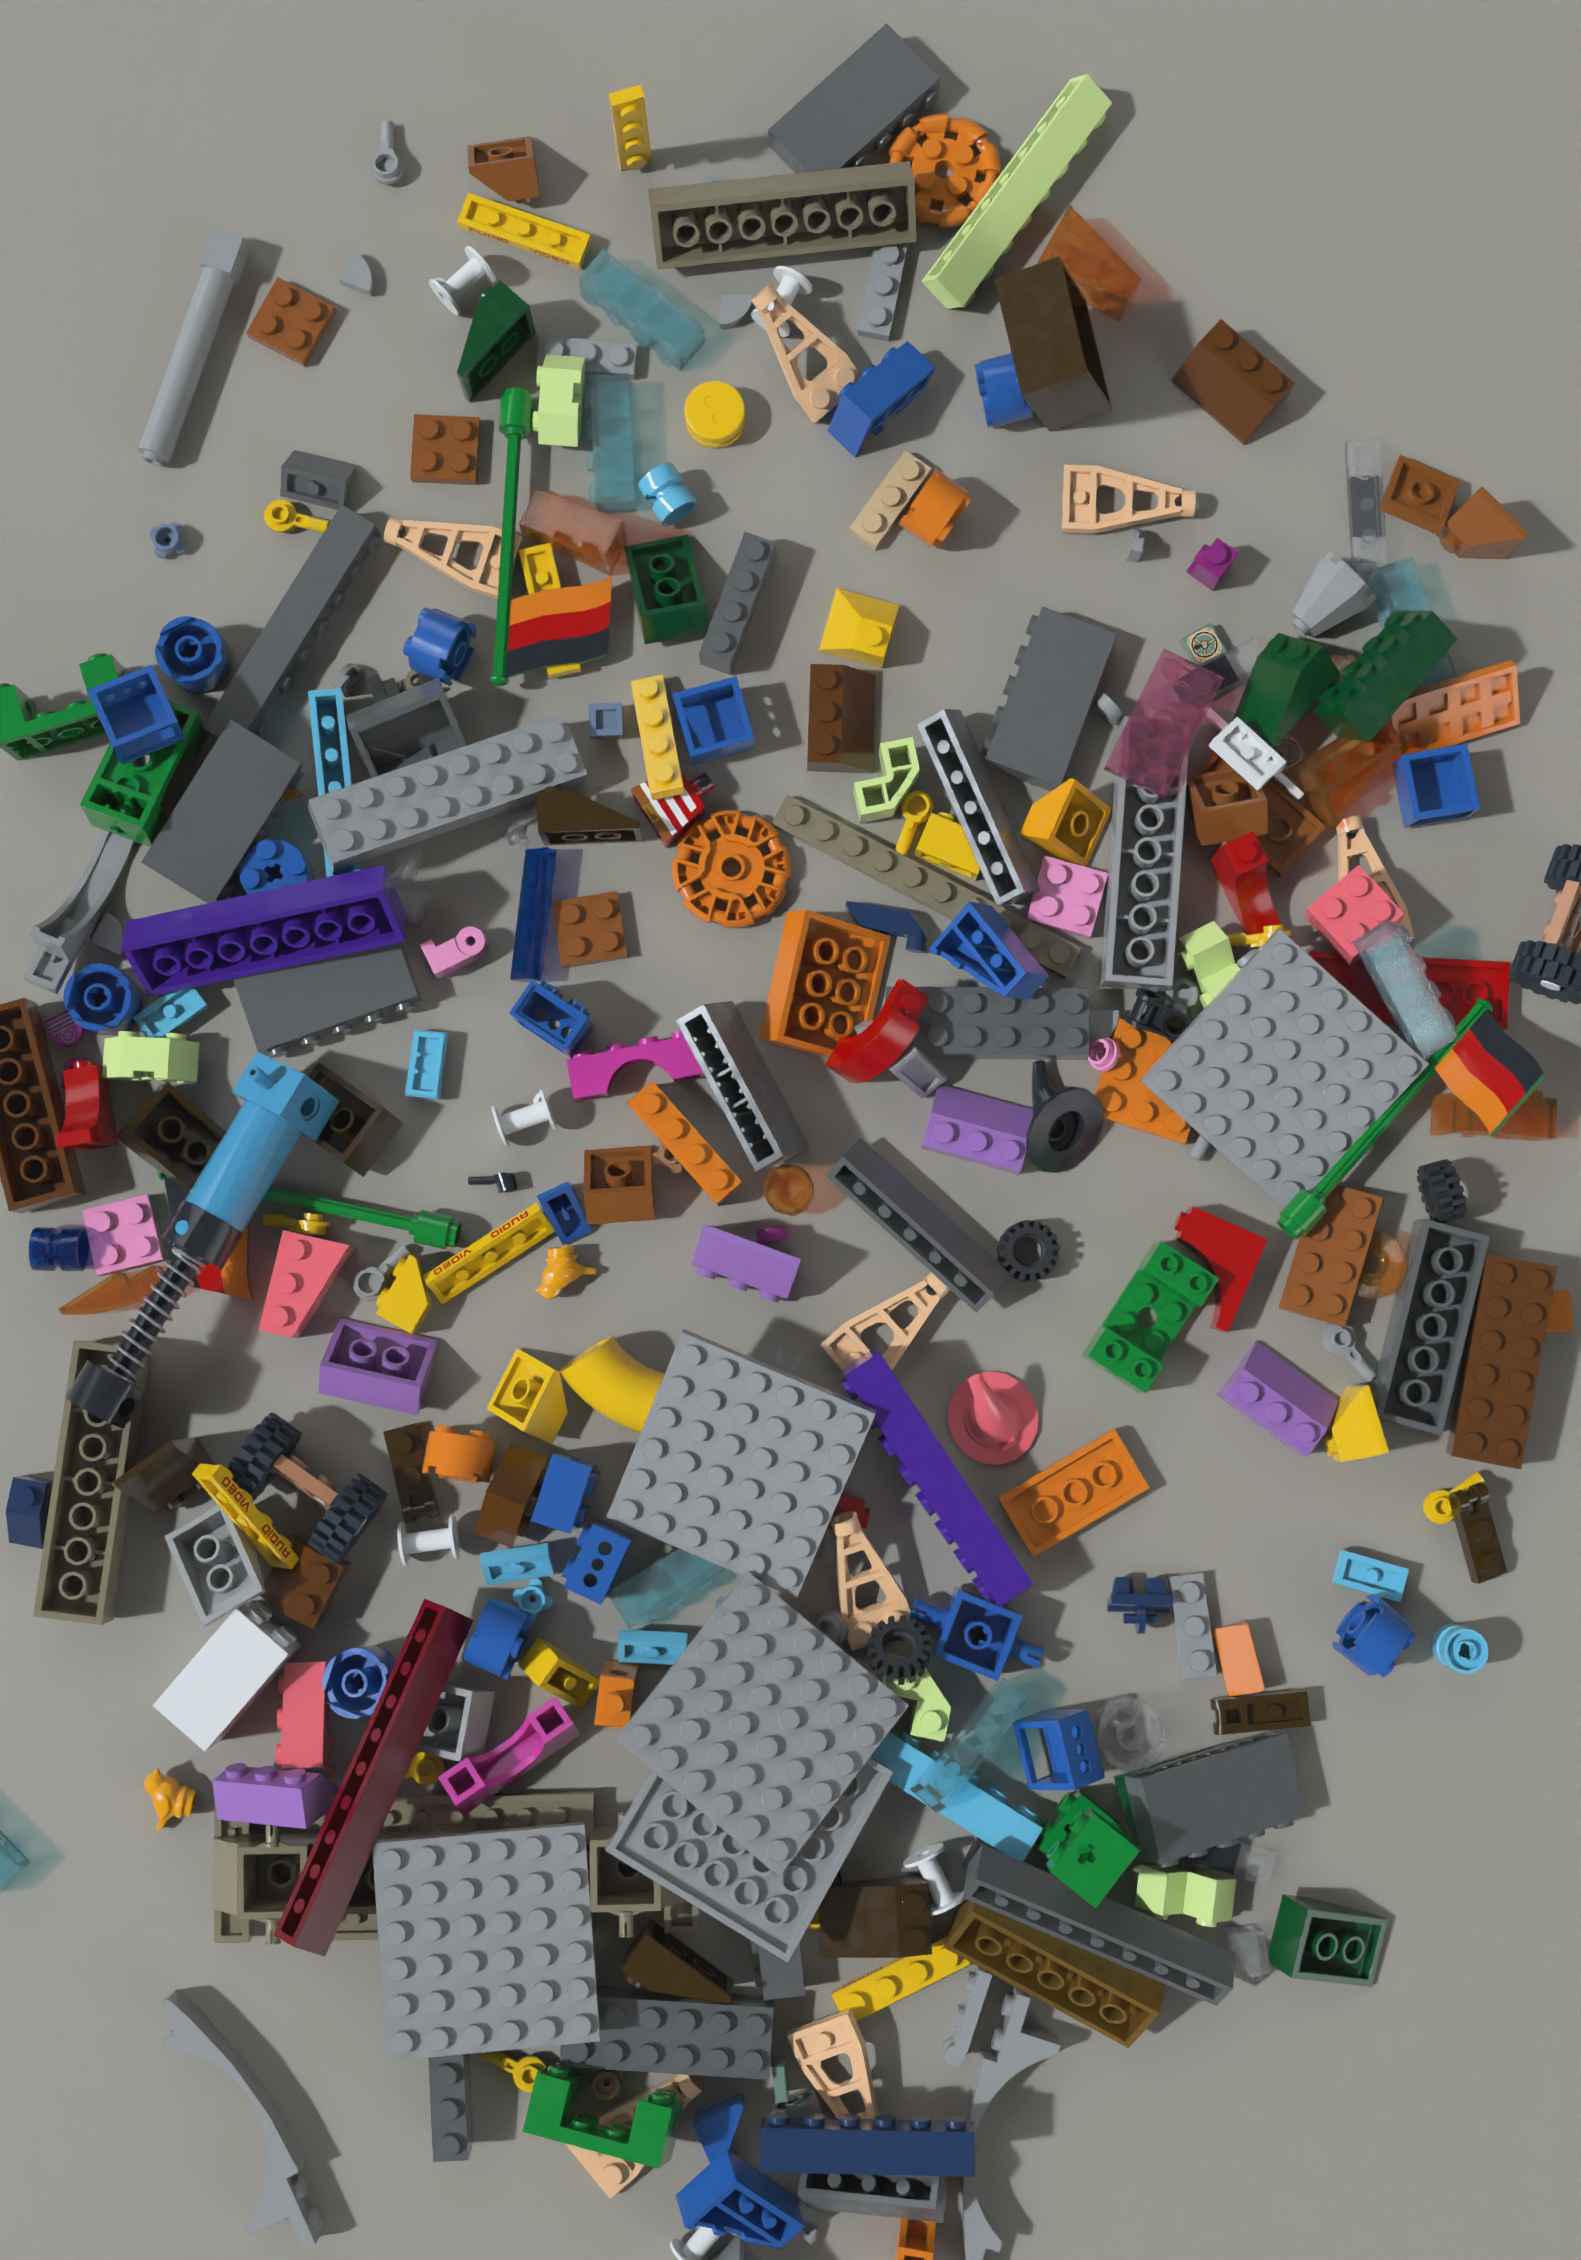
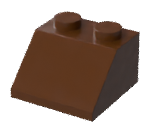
M289 1533L287 1539L292 1543L291 1549L300 1559L292 1569L272 1567L264 1583L266 1592L259 1596L282 1614L314 1629L322 1623L351 1562L343 1559L338 1564H335L308 1545L307 1540Z

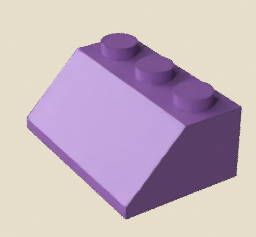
M940 1085L936 1088L920 1148L1017 1175L1021 1172L1026 1154V1134L1033 1118V1109Z
M704 1224L691 1264L698 1267L696 1273L715 1280L717 1274L730 1278L728 1285L744 1291H747L749 1286L761 1290L760 1297L779 1303L781 1297L788 1298L801 1259Z
M340 1318L320 1363L318 1393L418 1415L427 1392L438 1340Z
M1257 1341L1254 1342L1217 1394L1219 1398L1293 1452L1303 1457L1310 1455L1325 1434L1339 1403V1400Z
M235 1763L227 1766L224 1772L212 1780L217 1820L307 1829L330 1810L339 1790L337 1785L320 1773H309L300 1768L288 1771L278 1770L274 1766L247 1767L244 1763Z

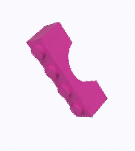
M682 1031L672 1033V1039L659 1041L658 1036L647 1037L638 1040L639 1045L626 1047L625 1043H617L606 1046V1052L593 1054L592 1049L574 1052L573 1058L566 1059L573 1099L576 1102L609 1096L615 1077L624 1068L636 1063H650L662 1068L669 1074L674 1083L705 1077Z
M555 1696L527 1715L520 1729L503 1744L482 1755L465 1758L438 1778L455 1806L465 1816L577 1738L580 1733Z

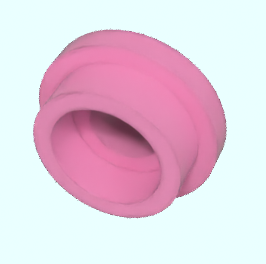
M1109 1038L1097 1039L1089 1046L1088 1061L1094 1069L1101 1072L1108 1071L1115 1066L1119 1059V1046Z

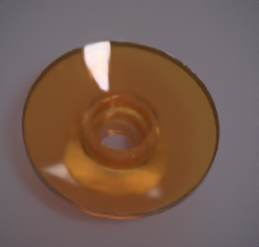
M1374 1232L1356 1295L1369 1299L1385 1297L1393 1293L1403 1282L1407 1271L1406 1256L1401 1245L1391 1236L1382 1232ZM1375 1260L1379 1263V1269L1376 1272H1369L1366 1269L1369 1261Z

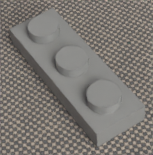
M908 244L874 246L857 336L889 342Z
M539 335L536 367L543 366L546 354L585 357V376L635 380L637 343Z
M1203 1572L1169 1575L1168 1584L1170 1595H1173L1172 1614L1181 1678L1188 1680L1217 1676Z

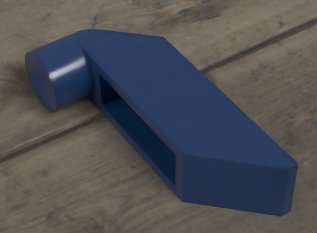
M846 901L845 908L858 926L886 935L907 938L905 950L914 953H925L927 938L909 911Z

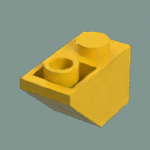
M409 1255L407 1260L402 1258L394 1269L393 1276L396 1279L391 1288L385 1287L376 1301V1305L379 1306L376 1312L377 1315L410 1334L417 1333L433 1305L428 1286L422 1277L425 1274L420 1258L414 1255Z

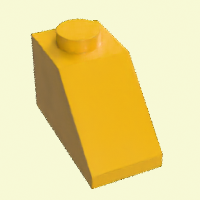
M939 812L938 815L931 813L914 856L975 881L980 867L962 826L956 823L957 819L947 813Z
M539 1637L518 1664L538 1687L581 1709L599 1686V1677L563 1650Z

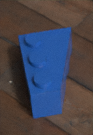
M908 341L898 349L892 347L884 355L880 364L877 366L870 365L862 373L859 381L855 384L849 382L838 395L840 402L827 432L856 458L862 452L865 439L871 433L878 436L884 430L881 424L894 413L899 415L927 387L936 367Z
M968 902L928 950L948 960L956 968L968 972L976 980L1004 997L1028 1000L1049 976L993 906Z
M727 2149L676 2194L684 2227L695 2230L697 2226L712 2229L714 2235L724 2236L728 2232L741 2235L742 2241L781 2249L805 2227L795 2195Z

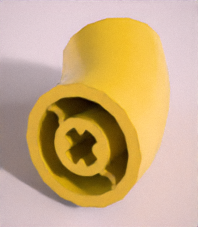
M612 1335L591 1346L559 1370L569 1386L587 1404L608 1419L637 1433L642 1431L665 1373L644 1365L628 1354Z

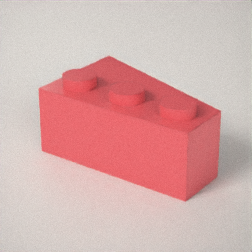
M283 1230L259 1330L291 1338H300L322 1303L321 1300L331 1284L335 1282L339 1271L356 1247Z
M326 1661L284 1663V1674H279L278 1691L280 1695H283V1708L277 1711L278 1730H282L281 1743L276 1745L275 1757L276 1764L281 1765V1770L289 1771L300 1768L309 1773H320L326 1778H335V1767H329V1746L334 1745V1734H330V1713L333 1710L328 1704L330 1701L326 1692L324 1693L322 1686L323 1674L328 1665Z

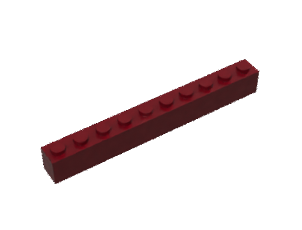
M427 1599L423 1600L274 1932V1936L295 1948L326 1956L459 1652L467 1638L474 1621L473 1619Z

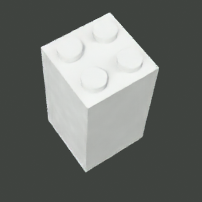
M250 1601L235 1609L152 1705L204 1752L224 1738L283 1669L284 1663H288L302 1646L296 1641L298 1635L288 1626L283 1624L280 1627L271 1619L272 1612L260 1602L254 1604Z

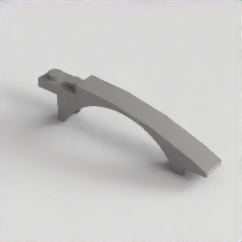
M145 755L132 761V765L136 767L145 766L149 762L150 756ZM102 830L86 869L67 899L49 918L34 925L30 936L39 949L23 977L26 982L58 994L85 940H91L116 889L136 843L135 841Z
M1015 1986L1013 1987L1012 1994H1006L1001 2008V2015L1005 2016L1001 2029H995L991 2041V2049L995 2051L991 2052L982 2048L980 2050L966 2113L967 2121H973L975 2136L987 2106L1004 2084L1028 2066L1041 2060L1058 2056L1061 2046L1057 2035L1023 2025L1031 1998L1028 1993ZM961 2176L962 2237L965 2260H983L986 2248L1000 2252L1002 2246V2239L999 2237L1000 2230L982 2206L975 2190L973 2177Z
M177 1990L169 1993L161 2002L173 2027V2030L170 2032L171 2036L163 2040L166 2049L197 2056L227 2073L251 2100L263 2128L267 2151L266 2176L260 2200L252 2217L245 2226L249 2236L289 2218L302 2250L315 2245L322 2233V2219L316 2208L312 2209L308 2201V2188L304 2178L301 2175L297 2176L306 2160L279 2108L242 2055L203 2013Z

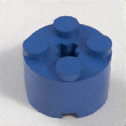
M1012 353L982 360L980 363L974 364L987 427H998L1033 418L1032 408L1021 395Z
M423 608L418 617V626L414 636H410L406 640L403 648L404 655L409 657L411 670L431 679L439 677L441 683L448 686L453 685L451 680H459L463 676L473 656L474 648L469 646L470 637L476 638V627L473 623L440 609Z
M183 616L170 621L163 627L155 647V656L161 669L177 686L190 693L203 692L216 687L229 675L231 671V656L228 645L210 623L194 617ZM196 651V655L192 657L191 653Z
M267 839L260 841L246 854L240 870V882L247 894L315 880L313 869L308 859L295 846L281 840ZM275 873L283 874V878L281 880H274L273 876L275 875Z
M95 963L86 966V968L78 973H74L69 978L64 989V1004L74 1022L99 1035L109 1036L116 1035L119 1031H128L135 1022L133 1017L141 1011L142 997L138 984L127 974L107 964ZM107 996L106 1003L100 1004V997L106 998Z
M1372 1594L1367 1596L1371 1600L1369 1603L1363 1606L1358 1602L1343 1618L1336 1631L1340 1636L1339 1643L1333 1641V1648L1366 1675L1379 1674L1381 1677H1385L1393 1670L1395 1666L1394 1660L1402 1649L1405 1650L1412 1645L1416 1638V1633L1411 1630V1623L1408 1619L1378 1595Z
M490 1598L477 1622L476 1631L469 1640L463 1660L508 1680L516 1663L512 1657L516 1658L521 1655L528 1637L522 1634L528 1635L536 1615L502 1600Z
M376 1646L351 1648L332 1658L326 1666L322 1680L323 1691L327 1694L330 1701L328 1704L331 1709L338 1715L349 1719L371 1717L397 1659L389 1651Z

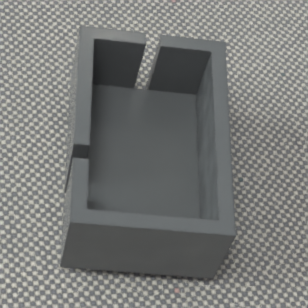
M439 677L346 715L350 733L361 756L363 755L364 763L371 778L432 758L433 755L429 747L432 744L436 745L438 755L467 746L464 734Z

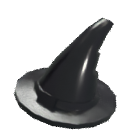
M1037 1060L1033 1062V1118L1026 1134V1151L1031 1163L1044 1172L1059 1173L1073 1168L1086 1158L1095 1146L1103 1127V1108L1099 1098L1086 1088L1070 1087L1057 1092L1049 1080L1045 1061Z

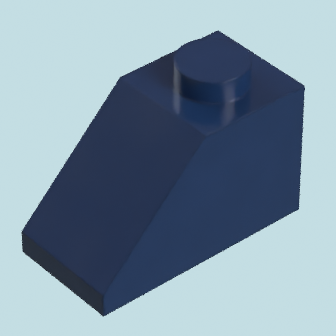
M29 1475L13 1477L6 1507L9 1543L43 1549L53 1480Z

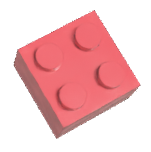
M1358 865L1307 908L1304 918L1345 963L1350 966L1401 924L1405 914L1364 869Z

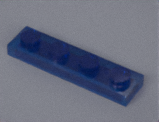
M552 848L525 849L510 980L530 982L531 980L541 981L549 912L552 903L553 878L556 870L557 850Z

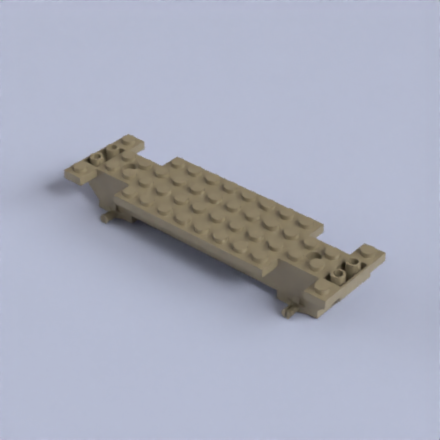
M595 1791L496 1793L465 1816L455 1806L449 1794L397 1795L377 1839L388 1840L585 1822L593 1935L596 1934V1912H609L619 1916V1937L625 1938L627 1923V1938L634 1936L633 1915L643 1911H661L663 1907L664 1934L699 1933L700 1930L698 1907L636 1869L634 1871L624 1870L620 1865V1860L605 1851L618 1826H595ZM214 1806V1943L250 1942L252 1940L253 1919L266 1923V1945L281 1943V1940L274 1936V1932L328 1812L318 1819V1832L280 1833V1826L266 1825V1833H252V1823L217 1820L216 1806ZM624 1812L617 1813L618 1826L624 1818ZM373 1849L333 1941L378 1940ZM278 1863H284L290 1868V1878H282L278 1875L276 1871Z

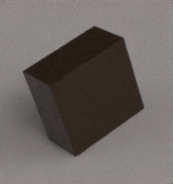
M1058 256L994 279L1021 395L1047 429L1052 432L1112 412L1087 301L1061 258Z

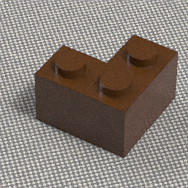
M510 1442L486 1490L474 1531L475 1534L510 1548L513 1547L518 1536L524 1538L531 1522V1518L527 1516L532 1515L538 1497L534 1496L536 1490L541 1491L546 1475L544 1470L548 1457Z

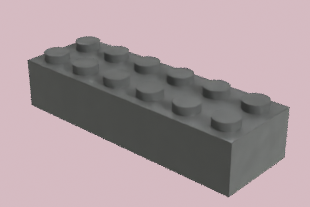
M894 986L886 987L885 1002ZM916 987L927 995L929 999L916 1021L920 1028L911 1043L930 1059L1085 1060L1089 1056V988H1038L1028 1000L1004 997L989 987Z
M1427 1219L1413 1222L1376 1372L1377 1375L1375 1376L1371 1392L1379 1420L1430 1434L1442 1435L1491 1236Z
M597 1986L600 2042L561 2045L559 2067L769 2080L774 1999L764 2000L763 1996L732 1994V1999L726 2004L653 1992L643 1988Z

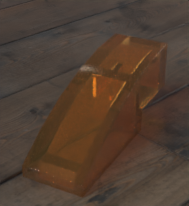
M152 1265L131 1279L128 1278L126 1273L116 1272L59 1308V1311L62 1315H99L115 1313L146 1303L143 1296H151L154 1291L150 1284H158L161 1279L157 1272L165 1273L161 1266Z

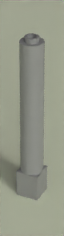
M213 227L200 260L202 272L138 447V451L143 454L142 459L152 465L161 466L162 463H170L232 287H238L250 254V250L242 236Z

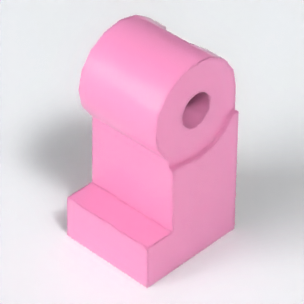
M470 926L460 930L456 938L437 947L432 939L420 944L437 979L481 958L487 951V941L484 934L478 928Z

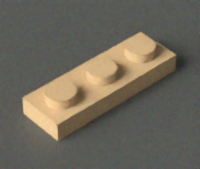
M904 450L849 527V533L876 551L928 478L932 468Z

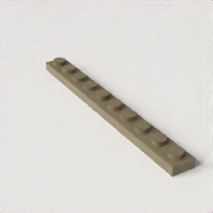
M789 795L784 799L772 822V826L951 920L955 919L968 902L993 906L1041 967L1064 979L1081 950V947L1002 906H997L995 902Z

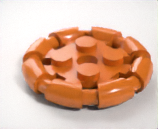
M932 114L918 119L917 124L911 128L909 126L905 127L894 140L888 153L891 157L890 163L910 161L912 163L915 187L919 191L915 195L917 222L924 225L927 222L939 224V228L963 225L1002 173L1001 157L996 144L990 143L987 138L988 133L974 121L961 116L960 120L950 118L949 114ZM946 131L958 133L957 141L945 138ZM924 136L926 141L921 147L916 140ZM978 147L981 154L973 157L972 149ZM946 166L951 169L953 174L949 178L943 179L935 174V170L938 167ZM976 176L985 177V181L981 183L975 182ZM966 195L970 203L964 206L958 200ZM930 205L943 206L942 211L930 209Z
M741 810L718 811L709 814V818L700 823L696 821L680 838L676 846L679 848L677 857L672 860L673 883L676 892L682 894L685 900L683 902L685 907L700 920L708 924L710 921L720 923L723 928L746 927L755 924L754 920L763 915L769 916L784 899L787 890H785L787 879H791L792 873L790 853L788 847L783 846L779 839L781 834L765 819L755 814L753 817L741 814ZM738 827L749 829L747 838L735 834ZM716 829L721 837L710 843L706 834ZM767 844L771 853L763 857L758 847ZM691 853L701 854L698 864L689 862ZM728 860H736L741 865V871L738 875L729 877L722 871L723 864ZM765 872L774 875L772 885L763 883ZM701 880L704 890L696 894L692 884ZM754 894L758 903L747 909L743 901L750 899ZM716 899L728 902L726 911L714 908Z

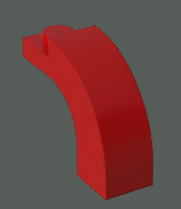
M898 979L875 1020L856 1036L840 1037L825 1066L850 1083H862L875 1078L891 1066L911 1043L920 1028L916 1021L929 997L906 980Z

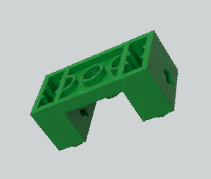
M95 654L90 656L87 662L79 664L86 690L129 674L112 654ZM8 683L0 684V748L17 761L106 734L89 693L90 702L88 703L86 701H77L69 704L67 709L59 712L45 711L38 713L35 702L17 686Z
M170 700L168 701L185 739L147 754L150 756V760L142 767L132 765V761L121 765L110 743L80 803L92 826L151 847L168 820L160 802L181 758L195 762L208 735L202 728L204 722L199 711Z
M1162 1241L1153 1243L1081 1356L1136 1392L1146 1394L1164 1366L1160 1362L1192 1310L1203 1305L1219 1278ZM1143 1308H1150L1155 1313L1156 1320L1151 1327H1143L1138 1322V1313Z
M1077 1789L1073 1794L1067 1792L1057 1805L1059 1812L1052 1821L1047 1819L1041 1825L1043 1829L1035 1843L1038 1849L1049 1859L1046 1863L1049 1871L1096 1908L1140 1850L1117 1819L1081 1790ZM1067 1824H1069V1829L1071 1830L1068 1834L1065 1830Z
M556 2062V2066L549 2065L548 2068L536 2073L522 2132L657 2169L671 2160L684 2105L683 2100L675 2099V2092L656 2088L655 2092H650L638 2100L632 2127L613 2123L611 2128L600 2125V2119L591 2115L579 2114V2118H575L585 2074L577 2073L576 2068L559 2067L560 2062Z

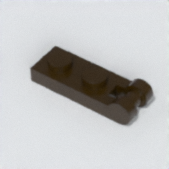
M418 1423L384 1431L383 1434L405 1524L416 1522L418 1517L426 1515L429 1518L439 1516V1506L431 1473L430 1475L422 1473L425 1449ZM423 1492L424 1502L413 1504L411 1495Z
M1482 1482L1470 1485L1467 1491L1457 1490L1449 1494V1502L1471 1582L1477 1584L1507 1573L1488 1503L1490 1494L1488 1488ZM1470 1504H1472L1474 1510L1468 1511Z
M1304 1689L1233 1697H1214L1210 1699L1211 1710L1215 1711L1216 1722L1213 1723L1215 1735L1311 1726L1308 1695ZM1238 1709L1239 1720L1229 1721L1228 1710Z

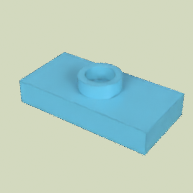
M413 1030L405 1096L440 1100L448 1042L447 1033Z

